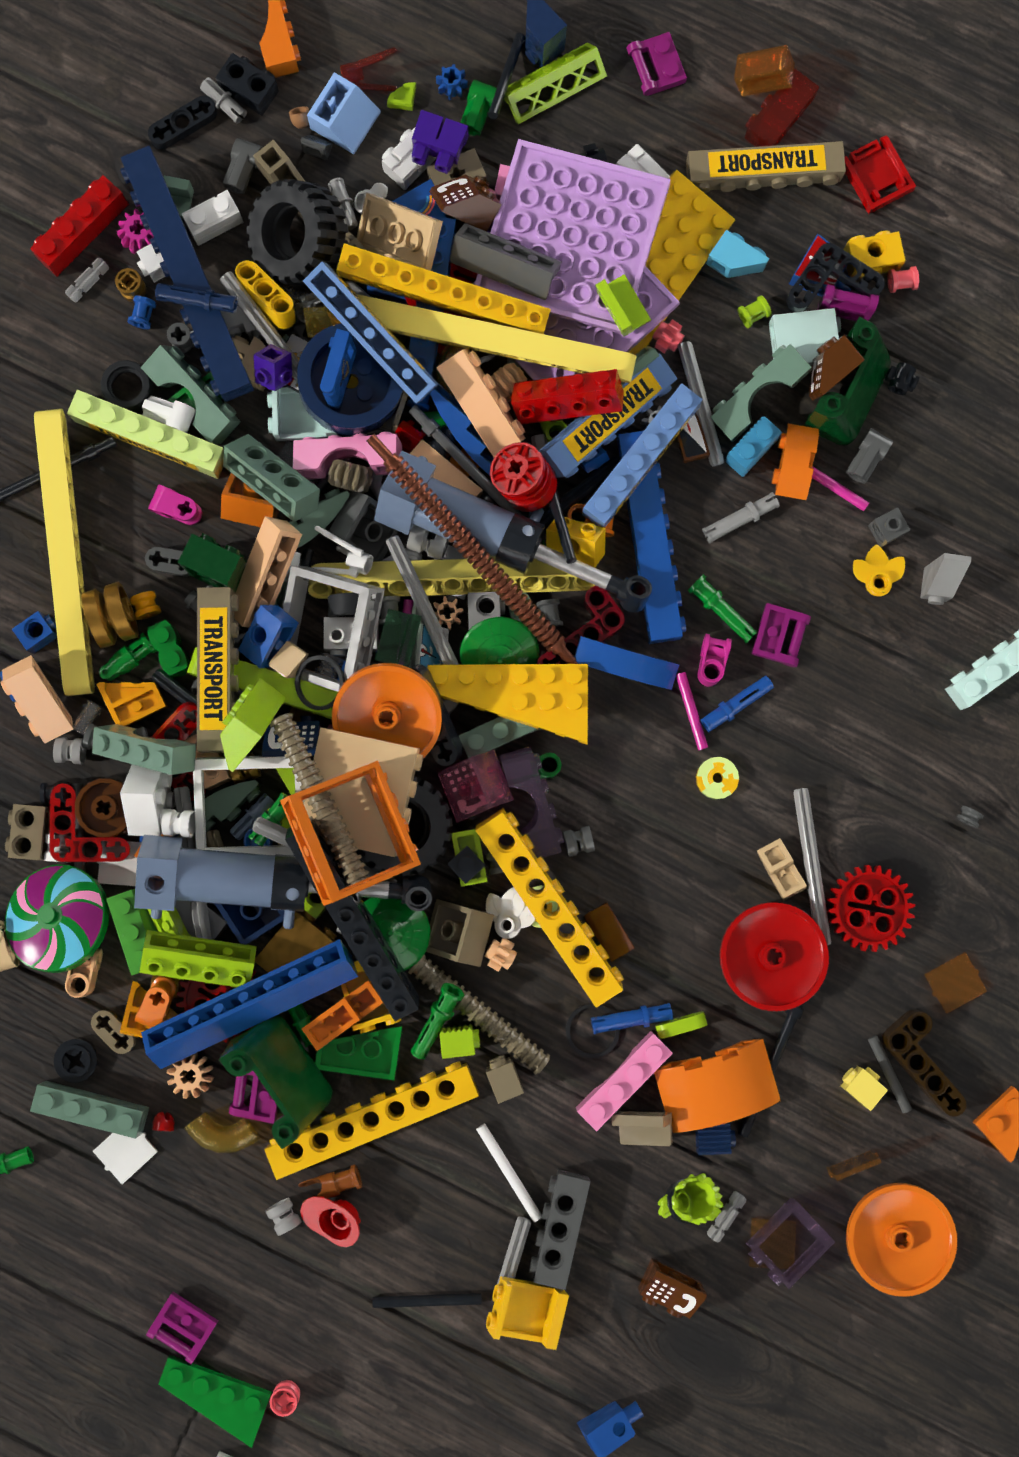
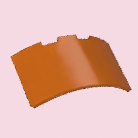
M763 1038L740 1041L732 1046L716 1051L715 1057L705 1060L698 1056L668 1062L654 1072L665 1112H672L673 1133L699 1130L732 1122L767 1109L780 1101Z

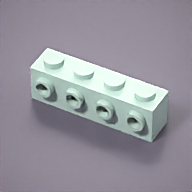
M1019 630L1014 633L1016 638L1008 643L1005 640L994 647L992 650L995 653L990 657L986 658L984 655L972 663L973 669L968 673L962 671L950 679L952 684L945 688V690L960 710L970 707L1019 671Z

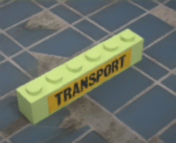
M80 390L76 391L67 412L74 422L214 478H219L223 469V447Z

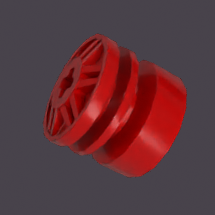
M525 442L512 443L501 449L491 463L490 477L492 484L513 508L522 512H533L543 508L552 500L557 489V477L553 468L535 446Z

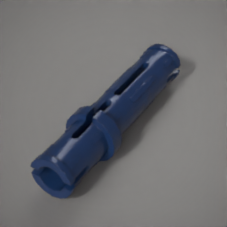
M158 283L155 289L157 301L196 306L210 312L212 310H220L235 314L237 311V296L215 293L211 289L200 291Z

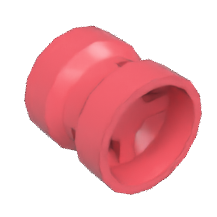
M290 1380L281 1381L276 1385L270 1398V1407L276 1415L284 1417L294 1412L300 1399L298 1385Z

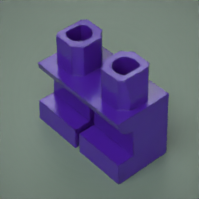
M421 110L412 136V162L425 165L428 156L437 158L435 169L448 174L453 164H458L462 148L466 145L469 137L468 125L448 118L444 122L442 116Z

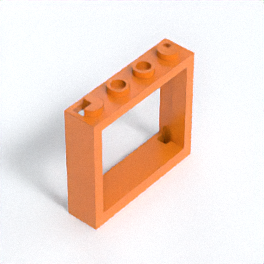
M378 760L280 800L323 906L339 901L421 865L416 853L418 848L412 843L408 834V823L401 817L398 810L397 797L391 792L387 783V773H383ZM365 776L401 863L339 890L302 801Z

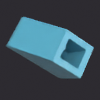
M726 230L710 252L706 264L726 278L763 272L770 258L766 256L762 249L747 244L741 235Z

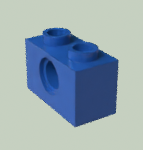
M260 605L254 614V619L248 631L243 636V641L238 651L257 667L271 668L268 665L270 660L286 641L291 640L299 622L278 605Z

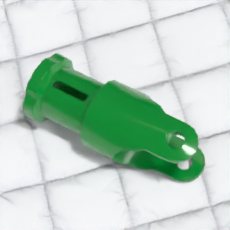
M143 632L140 634V638L130 646H124L114 653L108 663L100 668L99 675L103 679L112 681L119 675L133 670L140 664V660L151 652H157V650Z

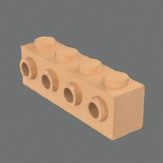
M469 348L463 349L436 368L490 453L495 457L505 446L526 439L523 435L525 430L522 424L517 419L514 420L510 415L509 411L511 409L505 398L498 396L494 389L496 384L489 374H484L479 366L482 363L478 355L474 351L470 352Z
M264 517L235 595H238L239 610L234 611V619L242 627H250L254 614L260 605H275L302 537V534L286 520Z

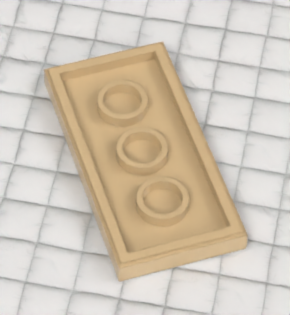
M366 193L357 239L370 252L431 271L443 221L377 195Z

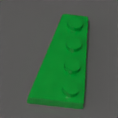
M169 1355L158 1384L251 1448L253 1447L272 1391L194 1363L191 1365L187 1361Z

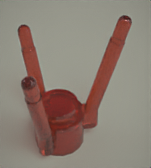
M393 47L356 62L340 65L342 77L357 85L360 89L395 91L398 89L397 86L360 83V80H364L362 67L383 60L384 57L395 53L397 49Z

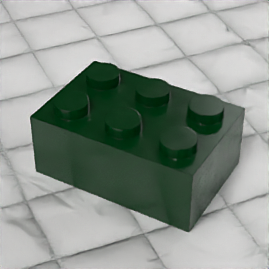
M201 533L200 537L191 534L177 563L193 578L213 587H230L235 595L247 564V560L244 559L245 557L232 546L225 545L224 548L220 547L221 545L216 543L214 538Z

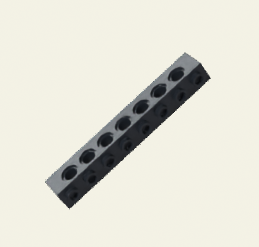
M312 816L309 817L339 890L349 886L350 884L345 882L348 880L347 877L342 875L343 869L338 867L339 861L334 859L336 855L334 852L331 853V847L327 845V840ZM290 827L287 829L285 841L318 894ZM358 892L325 905L394 1021L418 1010L419 994Z

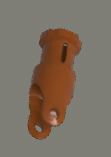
M356 1164L351 1165L350 1169L338 1173L332 1171L298 1184L299 1187H306L316 1183L322 1184L321 1192L317 1196L327 1199L339 1196L342 1191L348 1189L362 1188V1180Z

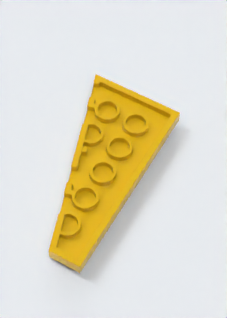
M588 664L427 665L441 698L456 703L460 702L475 707V709L484 712L488 711L500 717L537 729L541 728L588 745Z

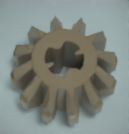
M336 459L332 461L331 467H329L328 482L332 486L364 494L368 492L372 484L373 471L366 466Z

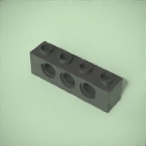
M560 1169L557 1170L556 1176L551 1175L548 1192H551L552 1196L550 1203L545 1202L542 1219H545L546 1222L544 1230H538L535 1246H539V1252L537 1257H532L529 1273L533 1274V1283L566 1290L591 1182L589 1176ZM563 1195H568L573 1199V1202L569 1207L564 1208L558 1205V1199ZM561 1222L565 1224V1232L562 1234L553 1233L551 1228L555 1223ZM554 1249L560 1253V1257L556 1261H549L546 1259L545 1254L549 1250Z

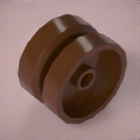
M97 779L89 782L80 790L75 801V815L79 825L87 833L96 837H121L128 834L120 795L124 785L123 782L114 779ZM109 804H111L112 806L111 808H109L110 813L106 811V808Z

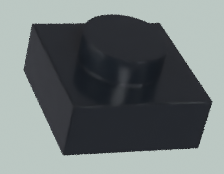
M468 846L448 863L450 868L465 884L486 866Z

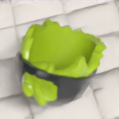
M704 1173L697 1176L690 1174L688 1178L671 1184L665 1196L658 1201L660 1206L658 1214L663 1218L671 1216L678 1223L700 1225V1223L714 1221L721 1213L720 1208L723 1207L720 1201L722 1195L718 1193L720 1187H716L712 1179L706 1177Z

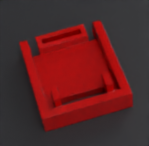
M887 135L880 138L881 146L876 139L851 152L849 159L847 156H844L845 174L868 214L913 192L916 187ZM895 184L898 190L880 199L879 192Z

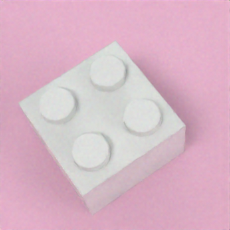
M131 765L120 792L128 835L161 836L163 813L165 809L175 807L174 794L171 792L172 775Z

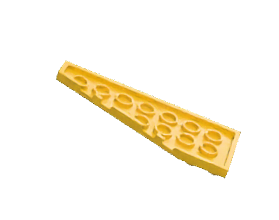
M675 170L669 178L671 179L670 187L646 267L679 301L707 261L710 252L724 232L731 227L735 219L682 173ZM663 321L628 353L636 355L645 348Z

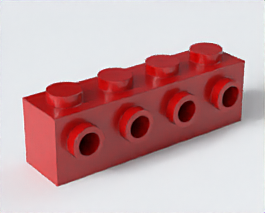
M102 175L98 180H94L89 185L88 191L81 198H77L71 203L70 209L63 216H59L53 221L51 228L44 235H40L35 239L30 249L37 259L57 277L129 204L123 193Z
M617 369L514 383L511 404L518 421L521 424L620 412L623 410L624 390Z

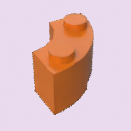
M788 423L786 433L780 435L778 448L782 449L779 469H774L772 484H776L775 495L807 500L814 470L812 465L817 453L819 429Z

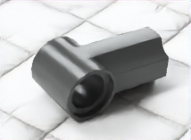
M241 138L235 140L231 150V163L223 181L225 188L236 194H245L254 169H257L253 155L261 150L263 146Z
M870 428L858 448L860 450L849 465L846 474L856 482L865 484L878 462L882 461L887 454L893 440Z

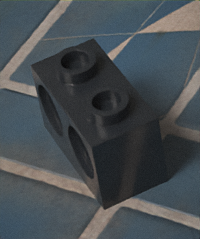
M234 53L230 55L215 77L217 84L225 92L229 91L232 98L263 116L279 92L276 78L271 72L266 69L261 71L247 57H239ZM235 74H243L240 78H233ZM257 87H265L264 90L260 92L254 91Z

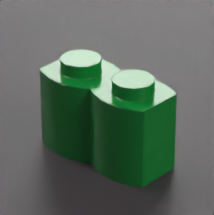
M166 620L148 627V638L152 646L159 651L158 656L162 669L174 679L188 674L187 670L191 658L182 648V639L178 630Z

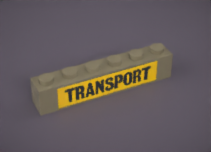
M843 141L688 151L686 159L687 179L704 193L710 190L731 192L736 188L757 190L767 186H772L774 189L784 188L787 185L807 187L814 183L834 185L841 182L846 172Z
M230 587L197 588V751L201 753H224L220 734L226 725L222 721L235 704L234 692L239 690L238 675H234V665L239 663L238 648H234V638L239 636L238 622H234V611L239 610L238 595H234V591Z

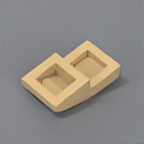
M780 838L757 850L766 871L783 901L807 889L805 881L794 865V860Z

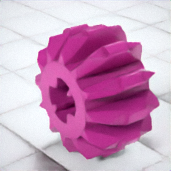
M136 208L132 216L125 212L127 220L119 221L118 225L121 229L117 231L118 237L122 239V246L124 248L129 247L130 252L133 254L151 244L150 239L154 238L151 229L146 231L140 218L142 214Z

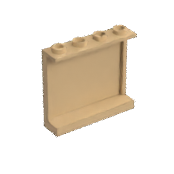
M320 727L314 755L316 762L314 766L319 768L320 772L318 774L324 778L322 782L378 760L383 773H387V783L391 792L397 797L398 810L401 817L409 824L412 809L408 808L410 797H415L418 782L413 781L415 771L421 770L423 755L419 754L420 748ZM365 776L327 791L331 793L330 799L335 801L334 807L339 809L337 812L338 816L342 815L343 817L341 822L346 824L345 830L350 832L349 838L354 840V843H352L353 847L391 857L397 856ZM305 799L304 806L307 814L315 820L317 815L312 813L313 807L307 803L309 799ZM315 820L319 827V825H321L320 822Z

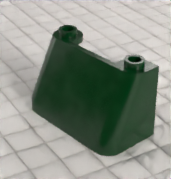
M861 317L858 318L847 338L865 360L855 368L857 373L846 396L836 392H827L820 398L816 408L808 416L804 424L806 427L819 429V436L842 446L849 445L857 437L891 365L889 353L878 328L872 322Z
M280 1015L271 1017L233 1036L219 1058L231 1075L241 1077L254 1071L284 1114L274 1122L272 1127V1135L281 1149L292 1144L331 1100L332 1088L286 1020Z

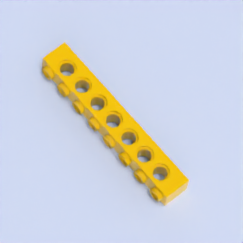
M345 243L336 270L340 277L476 320L544 334L551 310Z
M504 808L476 825L475 831L597 1008L623 991L621 981L624 978L616 966L612 968L607 962L609 955L601 944L597 946L593 941L594 933L586 922L584 924L580 922L577 917L580 913L571 900L569 902L565 900L562 895L565 891L556 878L554 880L550 878L547 873L550 869L541 856L537 858L531 850L534 848V845L527 834L522 836L517 829L519 823L513 813H506ZM510 834L515 841L513 844L505 846L500 843V836ZM524 856L530 863L528 866L520 868L515 865L514 860L517 857ZM533 879H541L544 882V886L539 890H535L530 887L529 883ZM549 901H555L559 904V908L556 911L550 912L545 909L544 905ZM564 923H570L574 926V930L571 933H563L559 928ZM579 945H585L589 948L588 953L585 955H578L574 950ZM594 967H600L604 970V973L599 977H593L589 972Z
M460 1061L452 1063L445 1067L446 1072L436 1075L435 1071L420 1077L421 1082L412 1086L410 1082L395 1087V1093L388 1096L383 1092L371 1097V1103L361 1106L359 1102L345 1108L346 1113L336 1117L335 1113H331L320 1118V1124L313 1127L309 1125L293 1142L302 1146L303 1154L300 1156H295L290 1152V1145L281 1149L274 1137L269 1140L270 1144L264 1150L276 1180L479 1097V1091L468 1064L461 1065ZM442 1081H451L455 1087L454 1091L450 1094L441 1092L439 1084ZM425 1091L429 1095V1101L426 1104L417 1103L414 1098L416 1092ZM394 1101L401 1102L404 1106V1112L398 1115L393 1114L389 1108L390 1103ZM367 1112H375L379 1117V1122L375 1125H370L365 1121L364 1116ZM341 1123H350L354 1128V1132L351 1135H344L340 1131ZM320 1132L326 1134L328 1144L323 1146L317 1144L314 1138L315 1134Z

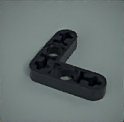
M825 243L817 250L789 292L787 306L793 312L805 311L830 275L857 293L866 296L871 294L879 295L885 286V281L880 273L837 245ZM831 252L832 259L828 261L823 260L824 254ZM841 258L843 261L840 263L838 269L834 268L835 265L838 263L839 259ZM845 265H852L856 268L857 274L854 277H847L843 273V267ZM809 272H816L820 275L821 281L817 284H811L807 280V274ZM864 273L865 276L863 277L861 282L857 283L856 281L859 279L861 274ZM872 280L875 281L876 288L869 290L867 288L868 283ZM803 288L808 291L803 298V302H800L798 305L794 302L795 296L798 297Z

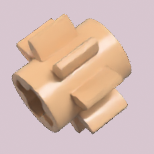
M444 596L443 603H433L437 609L435 614L439 618L440 625L445 624L451 630V624L454 622L461 624V620L457 616L464 613V610L456 608L457 599L453 602H448L446 596ZM444 608H449L450 612H455L451 614L450 619L440 615L444 613Z
M502 938L501 942L494 939L484 957L490 959L487 966L498 972L501 967L508 970L517 955V952L512 950L514 943L506 938Z

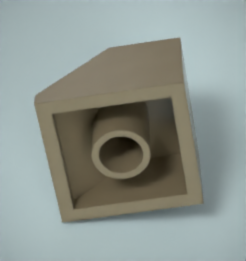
M436 899L429 924L430 941L426 952L455 962L481 967L494 915Z

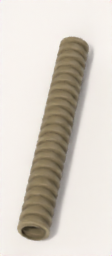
M287 713L275 718L269 725L274 727L275 731L273 733L278 735L277 741L283 745L281 750L287 753L285 758H289L290 762L288 764L293 766L294 770L292 772L298 776L296 781L302 784L300 789L305 790L322 783L324 778L319 776L320 770L315 768L316 762L311 760L312 754L307 752L309 747L304 745L303 741L305 739L300 737L301 731L296 729V721H292L293 714ZM325 791L308 798L309 801L307 803L309 806L312 805L313 809L311 811L317 815L315 820L320 822L319 828L324 830L323 836L328 838L327 845L331 844L332 849H330L331 853L335 852L336 856L334 859L339 861L338 867L343 869L342 875L348 879L345 881L346 884L352 885L368 878L369 871H365L364 866L366 865L364 862L361 863L360 859L362 857L356 853L358 848L353 847L352 843H354V840L349 838L350 832H346V824L341 822V819H343L342 815L338 816L337 814L339 809L334 807L335 801L329 797L331 793Z
M425 955L417 964L409 968L408 973H414L416 975L415 978L417 980L420 978L423 985L425 983L429 985V990L434 989V994L436 995L442 993L441 987L444 983H451L459 987L463 991L464 997L462 1001L456 1004L454 1010H460L461 1015H466L469 1022L471 1020L475 1022V1027L479 1025L481 1027L480 1030L482 1032L486 1031L489 1038L491 1036L494 1037L495 1043L499 1041L501 1043L500 1047H506L508 1053H514L513 1057L515 1059L519 1057L521 1059L520 1063H526L528 1069H534L533 1073L535 1075L540 1073L550 1060L548 1053L545 1055L542 1048L537 1049L536 1043L531 1044L530 1039H525L522 1032L520 1034L517 1033L516 1027L512 1029L510 1027L511 1023H505L503 1017H497L498 1013L496 1011L492 1013L490 1011L491 1007L488 1006L486 1008L483 1001H477V996L472 997L470 995L471 991L468 990L466 992L463 985L461 987L457 985V980L452 981L451 975L446 976L444 974L445 971L437 969L439 966L437 964L432 965V960L429 959L427 961Z

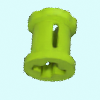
M762 295L757 297V301L746 307H738L739 317L748 329L752 327L754 322L763 317L769 318L772 316L771 308Z

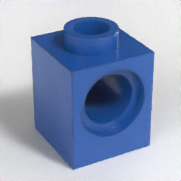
M39 611L12 628V631L26 651L33 654L57 638L55 620L50 614L45 615ZM42 625V634L39 637H34V628Z

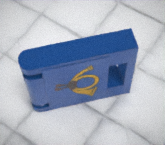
M337 329L335 336L330 339L329 347L331 350L320 384L324 398L332 409H338L341 406L357 352L350 332Z

